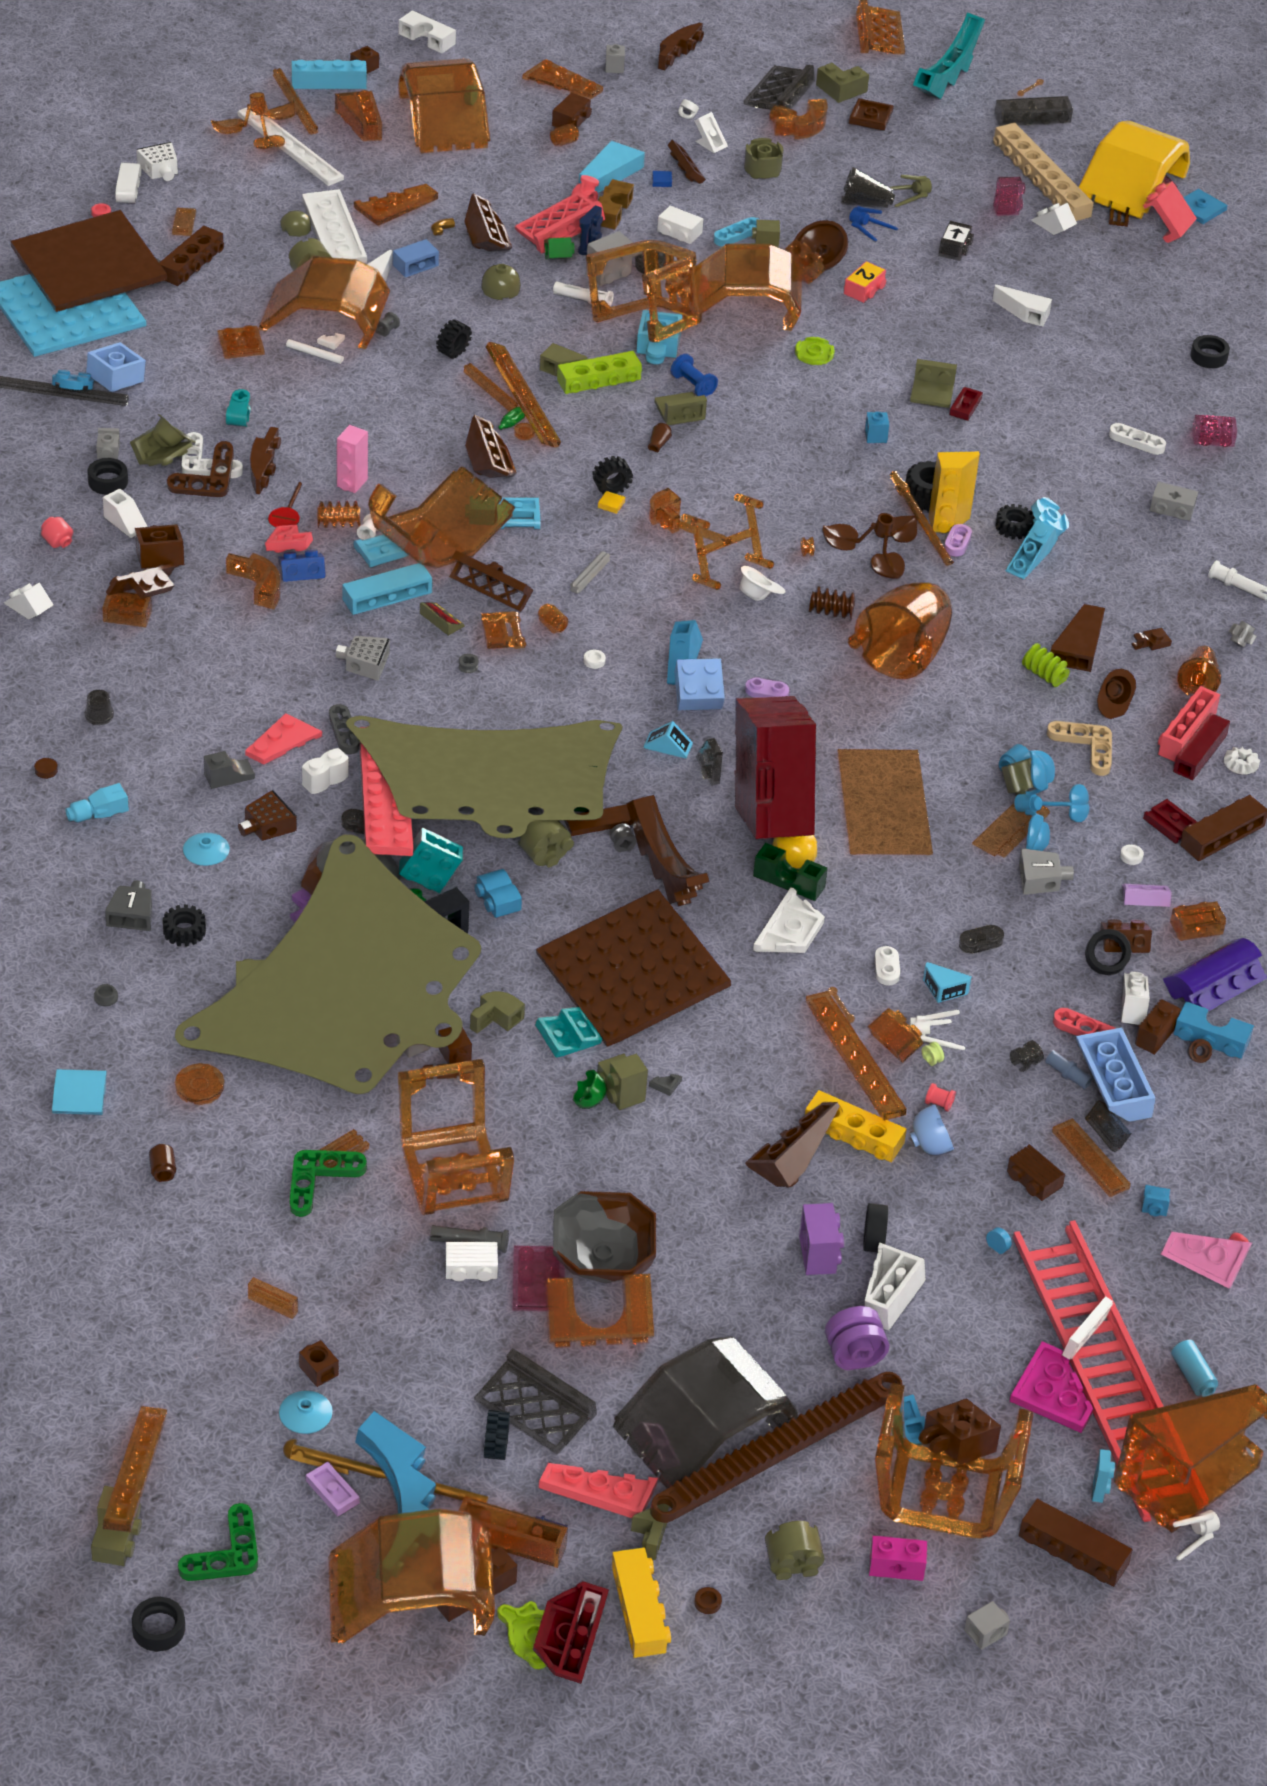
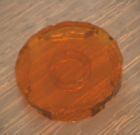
M202 1063L192 1064L183 1068L177 1074L175 1080L177 1095L183 1101L194 1102L196 1105L209 1104L217 1100L225 1086L223 1074L216 1067Z

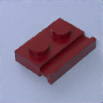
M1168 799L1152 807L1151 811L1144 812L1143 817L1146 822L1175 844L1178 843V840L1182 839V832L1188 825L1197 823L1195 819Z

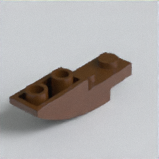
M699 22L683 27L670 34L660 43L658 69L665 71L668 66L673 65L674 59L680 57L681 53L687 55L691 50L695 49L697 42H701L704 37V31H702L703 23Z
M270 427L264 439L256 437L252 445L250 456L251 482L255 493L259 495L263 488L267 489L269 477L275 474L276 464L273 463L275 449H279L281 445L279 428Z

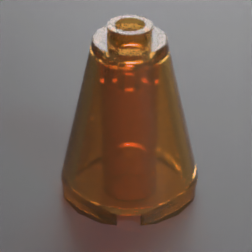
M1199 646L1180 666L1177 681L1185 694H1195L1200 686L1214 692L1218 690L1221 684V672L1215 652L1211 647Z

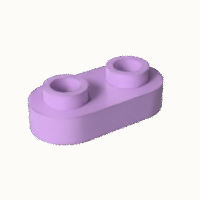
M964 524L954 525L945 541L944 551L950 556H962L971 540V528Z
M752 678L746 682L745 691L754 698L789 696L788 685L780 681Z

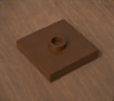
M858 98L850 115L849 124L885 131L894 106Z

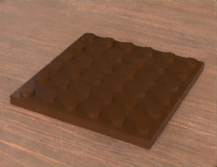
M659 889L536 949L538 957L576 1007H580L607 1047L731 986L730 978Z

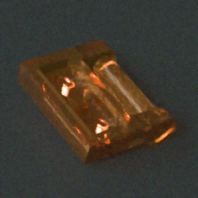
M518 612L481 614L487 649L508 647L518 649L526 647L525 638L521 633L519 624L521 619ZM505 623L511 624L513 636L508 637Z

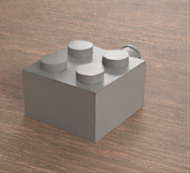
M620 231L588 243L586 275L599 286L607 283L610 284L622 277H627L631 274L632 258L646 252L644 244L638 242L633 245V242Z

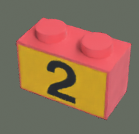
M866 261L845 279L844 294L863 303L868 298H873L875 292L883 289L886 284V270Z

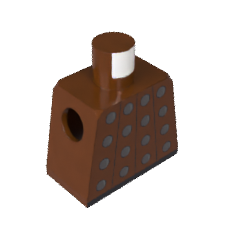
M272 790L245 807V821L238 824V829L242 836L254 832L264 841L297 831V815Z

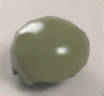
M299 210L289 211L280 221L282 231L286 230L289 236L300 237L307 235L311 231L309 216Z

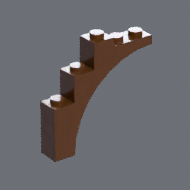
M654 795L626 803L641 856L648 855L655 880H663L668 902L670 904L677 903L678 907L690 904V899L697 897L696 891L703 889L702 885L710 882L708 874L695 871L681 857L666 830Z

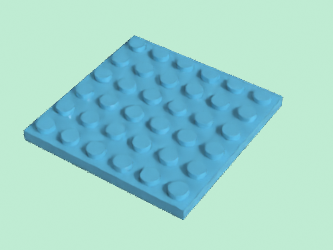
M30 274L0 281V309L34 357L146 326L145 318L125 292L55 312Z

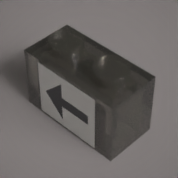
M950 221L940 241L938 256L961 261L963 255L967 256L969 245H972L974 234H971L972 226Z

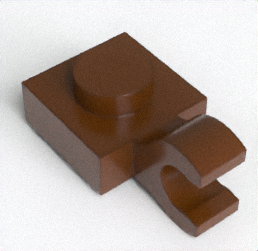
M1157 628L1134 634L1133 637L1137 642H1133L1131 645L1135 650L1149 647L1153 651L1171 646L1172 640L1163 628Z

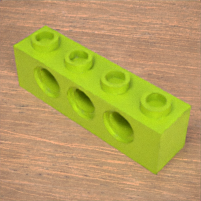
M634 351L558 365L557 381L565 394L578 393L579 391L610 385L614 386L625 382H635L636 380H641L642 364Z

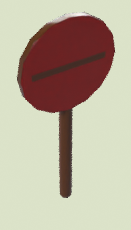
M301 482L298 483L288 507L277 508L269 514L268 521L273 527L297 525L299 523L300 516L296 510L292 509V506L302 486Z

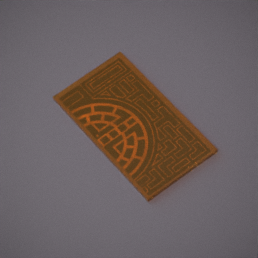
M838 749L850 854L933 855L918 750Z

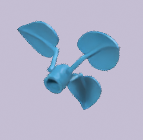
M1031 750L1029 751L1031 755V779L1036 789L1026 791V794H1018L1015 797L1014 806L1017 812H1025V815L1032 816L1028 827L1026 849L1043 851L1049 844L1050 829L1048 823L1043 822L1044 817L1035 812L1040 810L1042 806H1070V819L1074 822H1082L1089 814V794L1084 785L1076 784L1070 790V802L1042 801L1036 793L1048 789V783H1051L1055 777V765L1047 753Z

